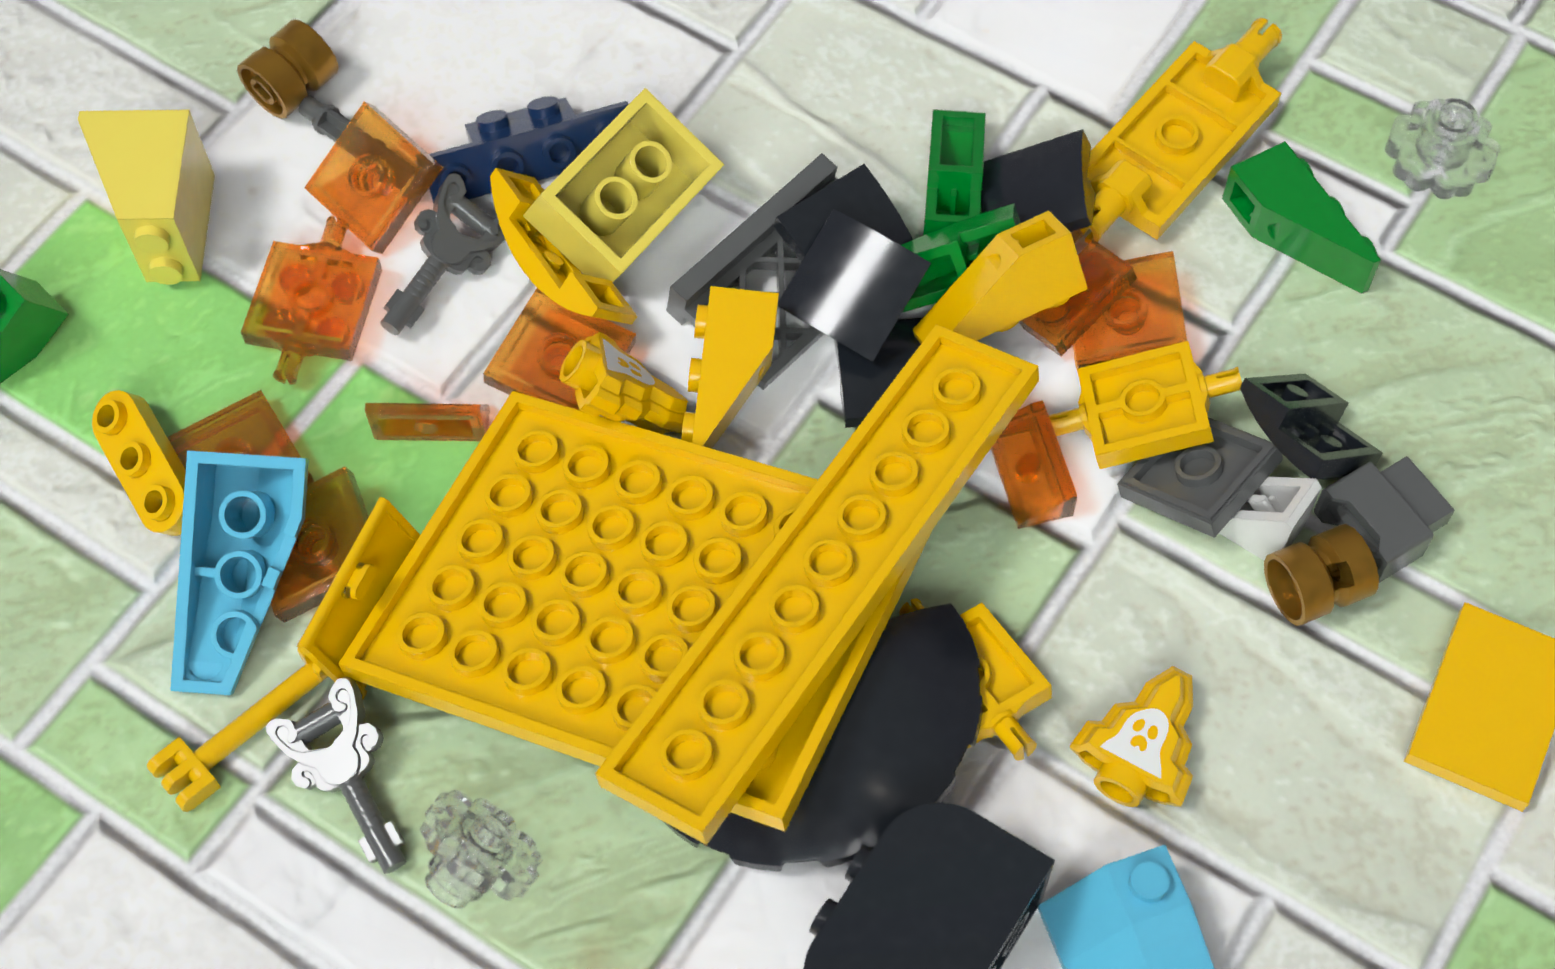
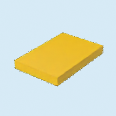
M1464 602L1459 610L1403 762L1523 812L1530 803L1555 729V638Z

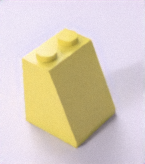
M190 110L79 111V125L117 221L146 282L172 285L186 281H201L215 174Z

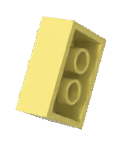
M644 88L538 196L523 217L584 275L614 282L713 178L724 164L655 96Z

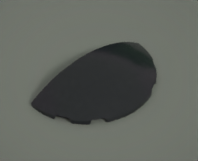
M952 603L923 608L889 619L785 832L730 812L706 845L666 822L664 823L676 835L693 847L698 848L701 843L711 849L728 854L736 865L757 870L782 871V866L785 863L818 860L825 867H833L850 862L863 845L873 849L889 824L905 811L922 804L942 802L955 786V771L961 763L968 746L975 747L983 713V699L980 695L978 668H981L973 638L964 620Z

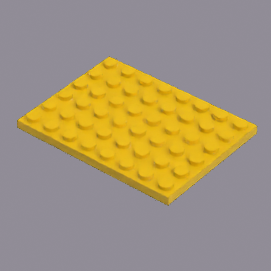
M512 391L338 665L345 677H350L364 684L601 766L818 479L619 421L614 422L605 417H593L581 410ZM931 533L731 810V813L784 832L786 831Z

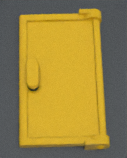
M379 497L297 644V647L334 682L339 678L345 677L338 665L339 661L420 536L402 514L383 497ZM356 681L364 700L367 694L365 689L367 684Z

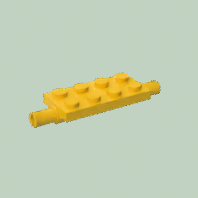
M1258 18L1235 44L1230 43L1224 48L1213 51L1196 41L1190 44L1091 150L1087 177L1096 193L1092 226L1072 231L1077 237L1081 238L1090 228L1091 233L1085 238V242L1092 245L1097 244L1102 235L1121 217L1154 239H1159L1278 106L1281 92L1264 83L1259 73L1260 62L1282 41V33L1277 25L1272 23L1261 34L1260 31L1267 25L1268 20Z

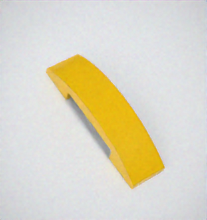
M495 168L490 175L497 218L514 258L531 282L548 298L565 309L581 315L632 325L638 316L611 280L582 274L572 262L523 217L538 196L544 191L536 178Z

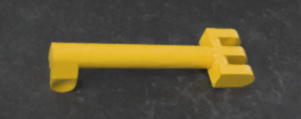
M299 648L297 651L305 663L304 666L194 752L179 736L149 760L147 769L155 778L165 775L161 785L168 794L174 795L180 792L175 802L184 812L193 810L221 788L215 777L209 772L210 769L263 729L272 719L277 718L329 677Z

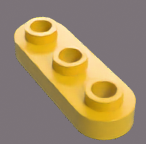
M121 390L107 393L96 405L92 417L93 433L144 526L156 533L171 536L181 535L186 469L152 409L143 397Z

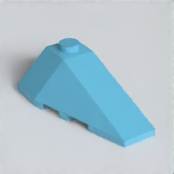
M187 450L170 691L219 695L234 694L305 520L309 459Z
M1166 845L1106 864L1038 906V911L1062 969H1214L1192 903Z

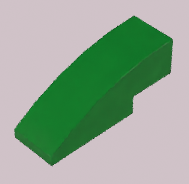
M933 109L923 235L980 214L986 113Z
M1013 203L973 216L902 244L901 246L931 263L903 312L937 303L997 234L1020 224L1015 204Z

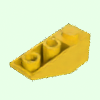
M1048 210L997 234L913 328L917 340L921 344L937 324L978 341L995 332L1007 331L1015 327L1019 321L1044 309L1059 307L1065 304L1070 297L1087 290L1071 232Z
M710 286L708 305H697L694 338L704 339L702 359L691 358L688 392H696L698 395L696 412L684 413L681 440L713 449L772 364L779 293Z

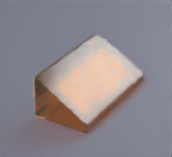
M1043 400L1031 403L1017 411L990 449L1018 529L1071 517L1074 515L1077 502V493Z
M365 403V413L376 440L481 441L489 425V404Z

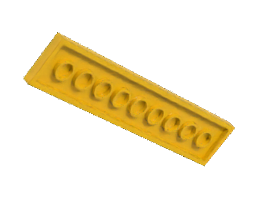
M936 324L596 771L595 776L599 786L707 845L1039 382L1038 365Z

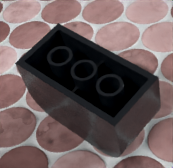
M937 802L913 807L899 815L889 824L873 849L866 845L859 849L845 874V879L850 882L846 891L838 902L831 898L827 899L811 924L809 932L815 937L806 954L803 969H1001L1043 900L1055 860L979 814L960 805Z

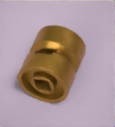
M297 19L289 21L270 38V49L263 46L259 50L254 51L237 68L242 84L253 99L267 112L280 119L288 117L299 107L302 100L308 95L307 90H318L337 74L339 69L337 59L324 39L309 25Z
M1346 523L1312 536L1308 545L1303 542L1295 543L1268 554L1264 560V574L1271 596L1280 612L1295 626L1306 624L1331 613L1334 604L1339 607H1345L1370 597L1379 588L1378 570L1370 548L1363 537Z

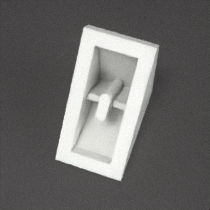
M1267 477L1219 534L1260 559L1265 560L1268 554L1292 545L1304 528L1322 486L1316 478Z

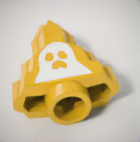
M599 332L594 336L587 337L585 340H580L572 347L562 364L559 379L564 384L575 389L579 410L593 417L601 415L614 422L628 421L639 428L660 434L668 432L682 433L684 413L687 412L688 400L673 387L652 376L640 361L621 350L613 339Z
M1174 666L1168 668L1147 681L1135 701L1114 704L1102 721L1088 720L1070 744V749L1082 762L1097 772L1094 778V785L1103 795L1114 802L1128 807H1137L1140 805L1143 797L1162 805L1182 806L1193 775L1185 766L1192 742L1184 729V725L1193 708L1192 675Z

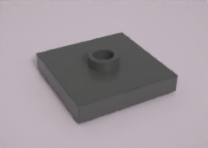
M1208 417L1214 442L1138 460L1117 483L1122 498L1215 538L1281 463L1283 456L1272 442Z

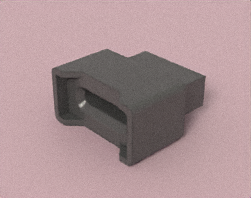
M1408 456L1381 472L1372 462L1364 464L1324 488L1314 508L1315 515L1322 523L1337 526L1346 523L1363 537L1376 562L1379 583L1422 557L1434 536L1433 532L1448 524L1455 511Z

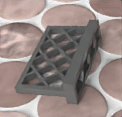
M821 153L670 286L666 311L681 325L688 321L695 327L697 305H708L710 286L733 288L738 283V289L746 290V275L753 269L776 270L777 292L772 293H779V302L785 291L784 270L797 271L801 262L798 258L784 257V240L774 228L776 217L838 180L835 177L838 167ZM776 249V257H767ZM779 307L777 308L778 327H775L774 340H778L779 357L772 362L771 367L759 382L758 386L762 390L767 388L824 335L813 327L786 328V312ZM786 340H796L787 348Z

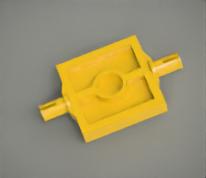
M1184 341L1078 368L1081 386L1078 401L1079 407L1050 415L1046 414V422L1051 438L1085 430L1086 435L1093 443L1095 457L1100 470L1214 442L1208 420L1209 398L1240 391L1242 381L1238 366L1233 369L1203 376L1202 370L1193 360L1189 341Z
M911 599V606L906 602L899 610V615L925 607L919 599ZM981 602L960 615L973 638L981 667L978 668L980 695L983 699V713L976 743L986 738L998 736L1012 753L1014 759L1020 761L1024 759V752L1027 756H1030L1035 751L1037 743L1035 740H1032L1018 721L1026 713L1052 699V685Z

